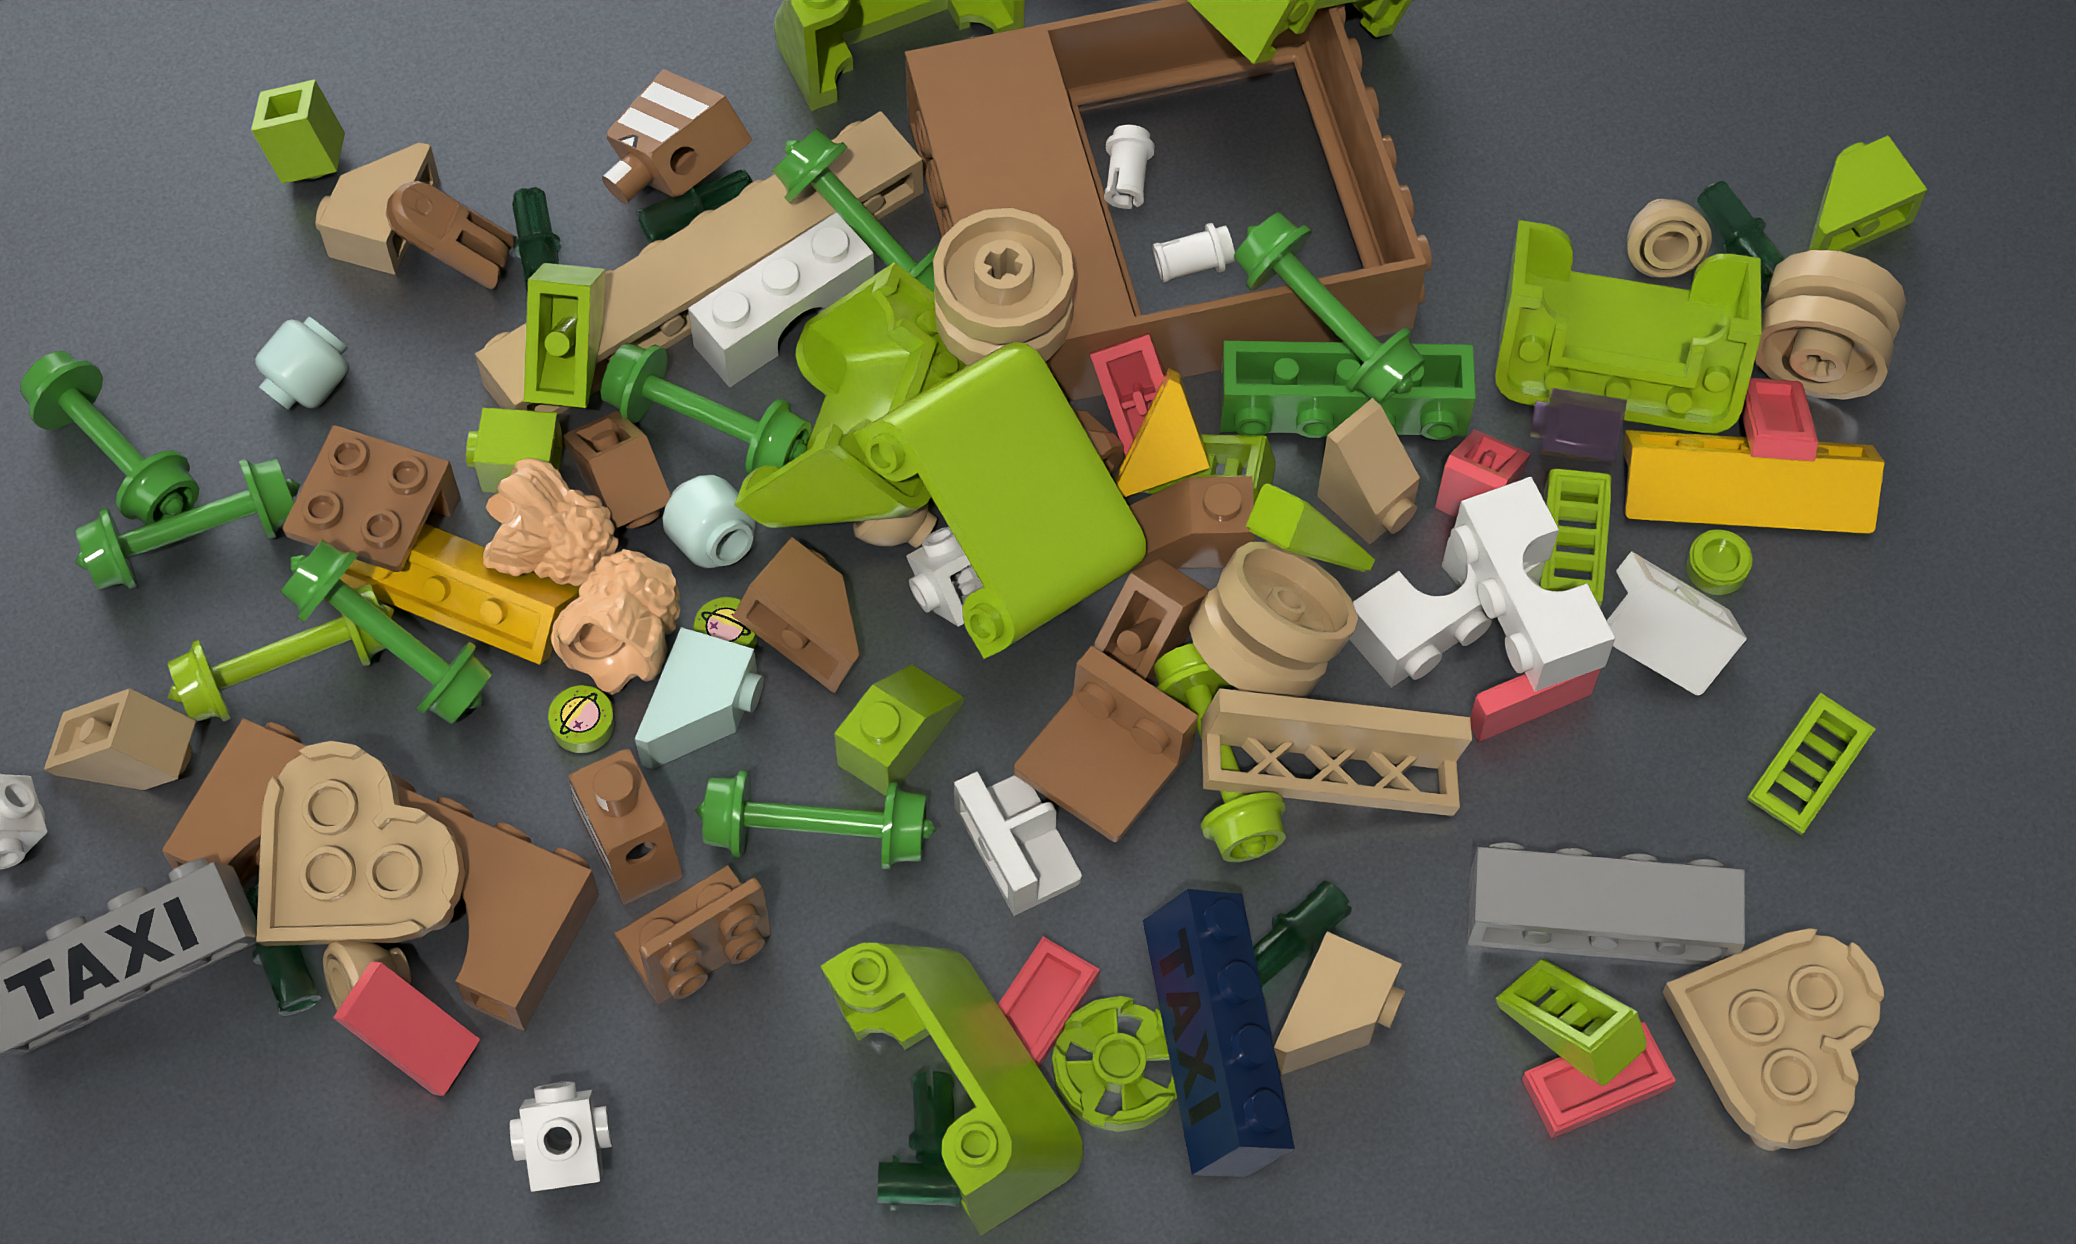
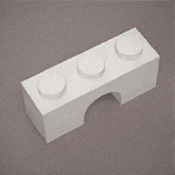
M837 212L690 306L688 313L694 347L728 387H732L779 356V337L787 325L798 315L812 308L818 313L822 312L875 275L873 252Z
M1528 477L1461 501L1455 527L1451 530V541L1459 561L1463 565L1470 564L1479 581L1477 587L1478 595L1485 613L1491 619L1498 618L1507 636L1505 638V648L1511 665L1517 673L1525 672L1534 692L1605 667L1615 641V636L1587 583L1570 590L1555 592L1540 588L1526 575L1525 569L1550 560L1559 531L1532 477Z
M1451 536L1448 537L1441 567L1458 586L1457 591L1445 596L1424 594L1415 589L1398 571L1353 601L1358 619L1355 632L1349 640L1391 688L1408 676L1413 680L1425 676L1440 662L1443 652L1458 642L1462 646L1473 643L1488 630L1492 623L1491 618L1485 613L1479 599L1477 588L1479 581L1471 565H1463L1457 558ZM1546 561L1525 569L1528 578L1537 586H1539Z

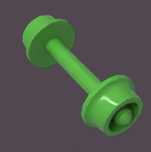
M818 128L811 132L802 142L799 140H786L785 153L787 156L772 170L786 188L784 198L790 203L811 184L887 266L893 262L897 263L934 292L933 259L939 244L917 263L828 167L848 146L844 142L833 143Z
M1277 212L1266 219L1261 225L1248 226L1247 238L1237 249L1233 257L1248 275L1247 287L1250 290H1256L1278 274L1364 362L1347 382V389L1350 392L1362 391L1380 405L1396 392H1411V377L1424 364L1425 359L1412 345L1410 340L1412 332L1408 327L1398 331L1382 345L1295 257L1311 236L1312 230L1307 225L1297 227L1283 214Z
M625 343L615 352L606 367L601 383V399L620 409L621 418H627L634 424L644 417L653 402L747 442L750 445L745 463L746 474L764 465L775 466L780 469L807 451L806 446L812 431L811 423L793 414L790 403L782 399L774 401L766 410L761 420L758 421L664 380L668 361L667 351L656 344L645 349Z
M54 351L40 358L28 369L21 381L20 392L29 404V415L32 421L38 427L45 430L59 429L75 422L127 476L123 480L116 496V506L124 517L132 520L139 519L145 525L193 508L198 499L199 487L189 474L190 465L187 458L178 451L166 450L145 459L93 405L102 389L103 376L95 364L86 360L78 361L72 354L66 351Z
M246 458L240 460L239 463L248 490L120 534L108 507L100 509L99 517L96 520L75 529L81 548L75 564L85 570L89 569L98 590L120 584L128 586L129 589L136 588L138 584L129 558L256 513L259 515L268 540L276 538L278 529L283 527L294 505L292 497L297 496L301 484L291 478L285 479L277 458L256 464L250 463Z
M322 539L308 557L305 555L291 557V570L294 574L280 592L298 608L297 618L304 623L323 599L433 684L415 709L420 714L427 711L433 712L448 723L453 724L467 707L472 709L482 706V693L480 691L493 672L476 657V646L468 642L448 664L353 590L340 578L359 555L354 550L341 552Z
M740 770L738 775L733 778H709L705 801L695 809L700 819L703 820L704 844L728 848L732 853V857H743L748 828L752 827L882 838V869H892L896 862H922L925 838H929L937 830L931 820L927 819V795L905 792L900 789L897 782H889L884 812L752 802L750 771Z

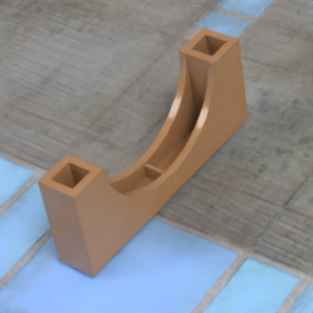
M244 718L241 720L162 849L173 870L190 861L207 858L209 864L217 862L233 866L242 888L259 872L262 806L268 782L272 776L277 779L285 765L302 753L299 750L306 746L302 744L301 739L294 732L273 722H268L263 727ZM392 774V778L397 784L400 806L420 809L444 824L453 832L456 842L461 848L465 878L460 897L467 908L469 939L463 966L455 982L464 1004L524 1031L599 896L589 864L569 850L555 848L553 853L535 846L531 844V839L524 832L509 824L498 822L495 827L473 819V814L466 807L452 799L439 797L437 802L418 795L411 784Z

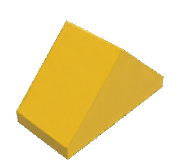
M1168 368L1114 478L1115 484L1124 497L1210 468L1209 455L1181 375Z

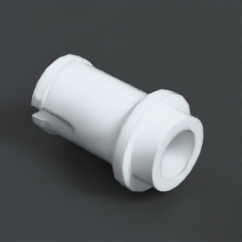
M1136 125L1119 126L1115 128L1113 135L1106 141V151L1111 158L1104 199L1114 207L1132 209V196H1134L1133 204L1136 207L1144 203L1143 191L1147 160L1151 159L1154 155L1155 145L1150 140V133L1143 127Z
M1213 223L1205 225V231L1152 245L1156 267L1163 283L1214 267L1218 273L1224 272L1225 264L1235 262L1233 258L1235 251L1226 225L1215 228Z

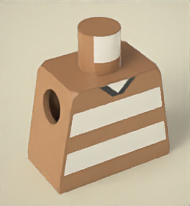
M663 69L608 129L607 140L621 160L602 176V181L612 195L624 204H627L647 185L672 197L681 196L746 147L753 139L725 95Z
M630 749L616 752L574 771L568 776L573 804L623 906L683 878L669 827ZM643 843L644 847L652 849L648 854L638 859L626 858L629 851L639 844Z

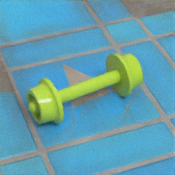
M370 584L353 589L389 618H392L394 609L385 604H378ZM343 614L341 617L215 666H211L204 647L198 639L191 642L192 646L189 652L167 662L175 684L171 686L167 698L178 704L183 703L188 717L196 720V722L212 717H219L225 722L232 718L222 693L224 689L350 640L353 641L363 667L371 665L372 656L386 648Z
M1190 643L1164 654L1155 663L1154 671L1159 685L1157 689L1198 715L1196 728L1202 741L1201 719L1219 688L1231 690L1234 686L1230 685L1211 669L1194 647V644ZM1220 745L1221 770L1240 772L1231 746ZM1220 791L1224 804L1206 815L1200 824L1204 838L1215 841L1223 860L1227 862L1252 860L1275 850L1286 839L1281 821V816L1286 810L1285 802L1281 795L1274 792H1261L1249 795Z

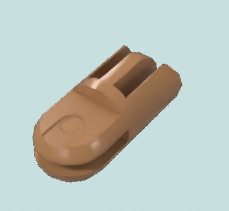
M421 181L401 185L392 193L387 201L386 217L389 225L401 238L485 288L494 289L501 275L500 270L505 266L510 255L509 250L514 246L517 236L436 187Z

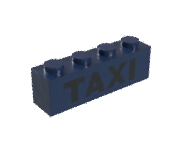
M1187 889L1145 918L1143 925L1192 1175L1247 1177L1295 1149L1242 894Z

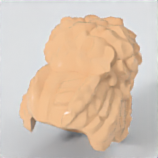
M533 458L517 461L511 475L501 480L498 484L497 490L499 493L488 499L487 511L502 525L495 533L493 540L486 544L483 562L487 568H495L498 572L511 574L516 577L523 573L527 574L534 571L540 578L550 577L560 585L570 583L573 586H580L587 580L591 571H595V565L600 562L603 556L615 554L618 539L612 536L615 528L614 524L610 521L611 514L609 509L602 506V501L597 496L585 495L580 490L569 489L567 483L562 479L559 470L554 469L551 463Z
M623 549L622 552L603 556L600 562L595 565V571H591L587 580L579 588L580 597L572 601L560 612L554 621L551 634V643L554 651L562 658L565 665L569 669L588 674L601 691L611 695L620 692L625 684L636 676H639L646 682L655 680L656 676L661 672L663 663L666 661L668 648L665 635L671 634L676 629V620L681 610L678 603L680 592L671 568L662 562L659 563L647 558L643 553Z

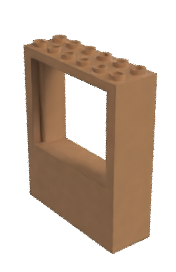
M1162 0L905 51L908 123L916 152L923 161V177L940 238L959 220L986 209L1014 208L1036 214L1057 228L1071 249L1074 271L1072 324L1065 343L1045 362L1068 402L1103 395L1090 357L1091 352L1150 333L1165 371L1167 372L1168 368L1180 373L1181 378L1220 370L1223 341L1343 342L1288 285L1142 315L1109 206L1104 199L1105 193L1081 118L1080 111L1296 68L1364 269L1317 279L1374 337L1396 333L1404 327H1408L1409 330L1414 329L1418 305L1425 302L1423 280L1425 272L1432 269L1431 250L1424 234L1417 235L1412 223L1414 219L1412 195L1407 184L1399 185L1394 172L1397 166L1394 143L1389 134L1381 135L1377 123L1379 120L1377 95L1372 86H1364L1360 75L1362 72L1361 51L1356 38H1347L1344 29L1346 21L1344 4L1317 9L1304 33L1295 34L1290 28L1283 31L1272 43V46L1277 50L1273 59L1253 64L1187 0Z

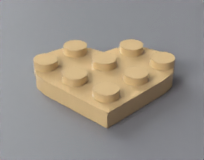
M327 741L303 747L299 750L302 754L288 762L277 779L272 776L268 782L262 806L256 942L263 946L318 945L338 941L397 943L423 937L430 931L442 929L450 923L454 915V907L460 900L465 878L461 848L457 844L453 832L444 824L420 809L400 806L397 784L392 778L391 771L384 763L356 745Z
M1808 928L1784 933L1741 951L1740 954H1734L1666 983L1662 991L1726 1111L1739 1127L1750 1135L1758 1147L1768 1151H1775L1781 1148L1798 1149L1817 1145L1840 1129L1854 1106L1855 1086L1859 1079L1852 1053L1865 1045L1880 1020V1004L1884 998V988L1875 964L1855 943L1851 942L1848 947L1834 937L1815 935L1817 929Z

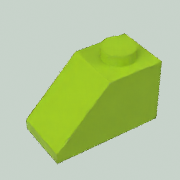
M1888 135L1867 145L1864 142L1855 143L1837 156L1824 191L1808 251L1828 250L1847 252L1914 222L1928 189Z
M543 263L528 279L524 402L587 407L603 331L605 269Z
M913 664L872 684L834 733L838 766L886 796L889 782H897L899 787L964 704V696Z

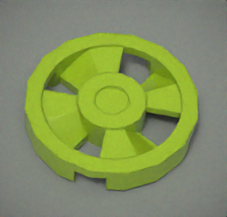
M1117 996L1094 1000L1072 1013L1064 1025L1063 1032L1057 1039L1052 1055V1071L1056 1091L1071 1113L1092 1127L1115 1132L1145 1128L1167 1114L1177 1100L1173 1075L1168 1088L1144 1077L1146 1061L1170 1060L1161 1013L1157 1008L1154 1013L1145 1006L1133 1004L1134 999ZM1117 1017H1128L1142 1022L1134 1037L1118 1033ZM1071 1043L1092 1053V1060L1066 1061ZM1106 1090L1121 1093L1122 1111H1117L1114 1116L1096 1111Z

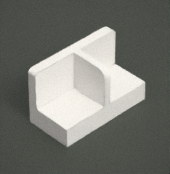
M1631 551L1616 570L1628 594L1607 620L1615 636L1613 647L1691 693L1701 695L1747 638L1729 609Z
M978 772L954 782L955 810L1013 916L1068 891L1081 883V871L1056 829L1057 812L1051 802L1042 804L1034 788L1015 775L986 788Z

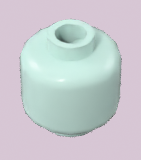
M308 316L304 323L293 319L286 320L255 358L257 369L266 377L259 388L287 410L296 401L306 408H318L349 370L347 359L342 355L348 347L310 316Z
M715 475L697 476L679 485L667 501L662 517L663 529L671 541L693 564L706 569L731 565L745 556L753 542L756 521L734 505L738 492L725 479Z

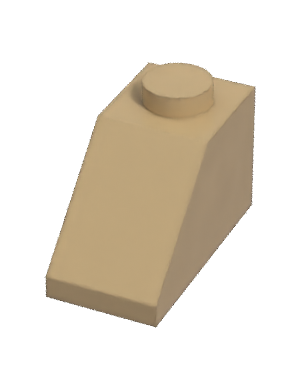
M419 142L340 175L331 197L325 196L321 200L316 214V228L321 233L328 257L396 275L410 243L391 229L386 217L387 201L395 190L406 183L421 181L436 187L439 175L431 145Z
M1373 398L1327 435L1317 497L1369 545L1387 530L1394 534L1411 520L1417 510V506L1414 503L1420 481V476L1382 406Z
M131 688L63 712L44 771L56 776L138 790H146L177 780L191 758L192 746L189 741L196 720Z
M1327 932L1275 1043L1274 1050L1279 1074L1283 1075L1369 1045L1378 1024L1391 1028L1406 991L1395 987L1402 964Z

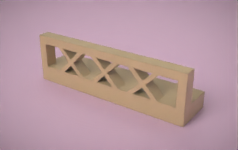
M1219 688L1201 719L1203 789L1245 794L1274 792L1283 798L1454 816L1460 808L1457 760L1472 741L1470 717ZM1220 745L1242 747L1258 765L1248 773L1221 770ZM1288 752L1301 753L1321 772L1312 779L1295 778L1278 760ZM1350 759L1363 760L1383 779L1375 786L1358 785L1341 766ZM1411 766L1438 769L1440 794L1420 792L1403 773Z

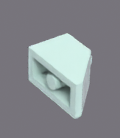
M681 627L635 737L641 766L655 769L737 731L744 711L753 713L756 709L764 684V676L759 675L757 672L753 648Z

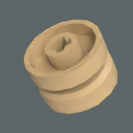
M1014 208L982 210L963 218L941 238L933 259L936 329L948 351L965 364L970 365L1005 344L1018 341L1026 343L1037 350L1046 362L1065 343L1072 324L1074 271L1072 252L1060 231L1036 214Z
M1810 250L1792 254L1777 264L1764 302L1766 309L1763 310L1761 315L1762 335L1755 358L1756 364L1771 379L1800 381L1803 383L1805 394L1816 398L1851 399L1866 396L1881 387L1889 370L1894 351L1893 341L1900 328L1906 306L1902 285L1888 270L1872 261L1841 251Z
M1249 542L1235 551L1221 572L1217 587L1207 593L1194 612L1189 630L1194 647L1207 665L1230 685L1246 692L1307 698L1324 676L1328 661L1341 652L1355 632L1358 616L1352 599L1340 583L1316 562L1303 555L1286 551L1271 542Z

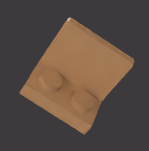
M333 425L283 525V530L286 537L315 547L323 539L341 552L354 550L359 554L356 560L393 572H400L413 549L430 511L451 518L461 496L450 461Z
M1091 645L1076 663L1073 695L1015 762L1014 775L1109 840L1118 842L1192 752L1198 715Z
M726 865L614 934L617 944L656 1003L660 1005L671 997L682 999L693 994L706 983L708 974L726 963L739 964L753 957L763 948L765 940L771 936L763 887L756 878L741 884L729 865Z

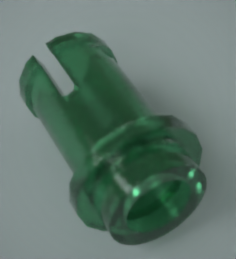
M932 1071L934 1097L932 1098V1087L927 1085V1074L923 1072L912 1077L910 1082L911 1090L913 1091L915 1131L908 1137V1146L915 1151L916 1159L919 1162L942 1164L945 1163L941 1154L942 1140L948 1127L955 1122L954 1077L946 1072Z
M893 1155L892 1162L879 1161L877 1203L891 1204L890 1211H897L898 1204L953 1205V1207H960L961 1192L945 1164L900 1162V1155Z

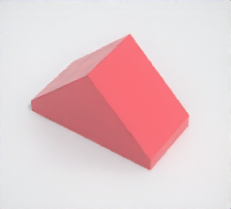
M1150 333L1090 353L1120 441L1124 444L1123 451L1125 456L1166 374Z
M1474 429L1449 454L1444 467L1435 509L1457 518L1461 501L1519 481L1531 453Z

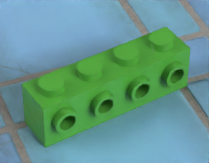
M1223 341L1219 378L1220 432H1237L1240 435L1263 436L1267 433H1299L1308 438L1325 437L1370 400L1362 391L1350 392L1346 387L1347 382L1364 362L1343 342ZM1412 344L1423 356L1425 362L1411 377V392H1396L1381 404L1396 434L1423 435L1432 440L1467 436L1476 400L1473 345Z

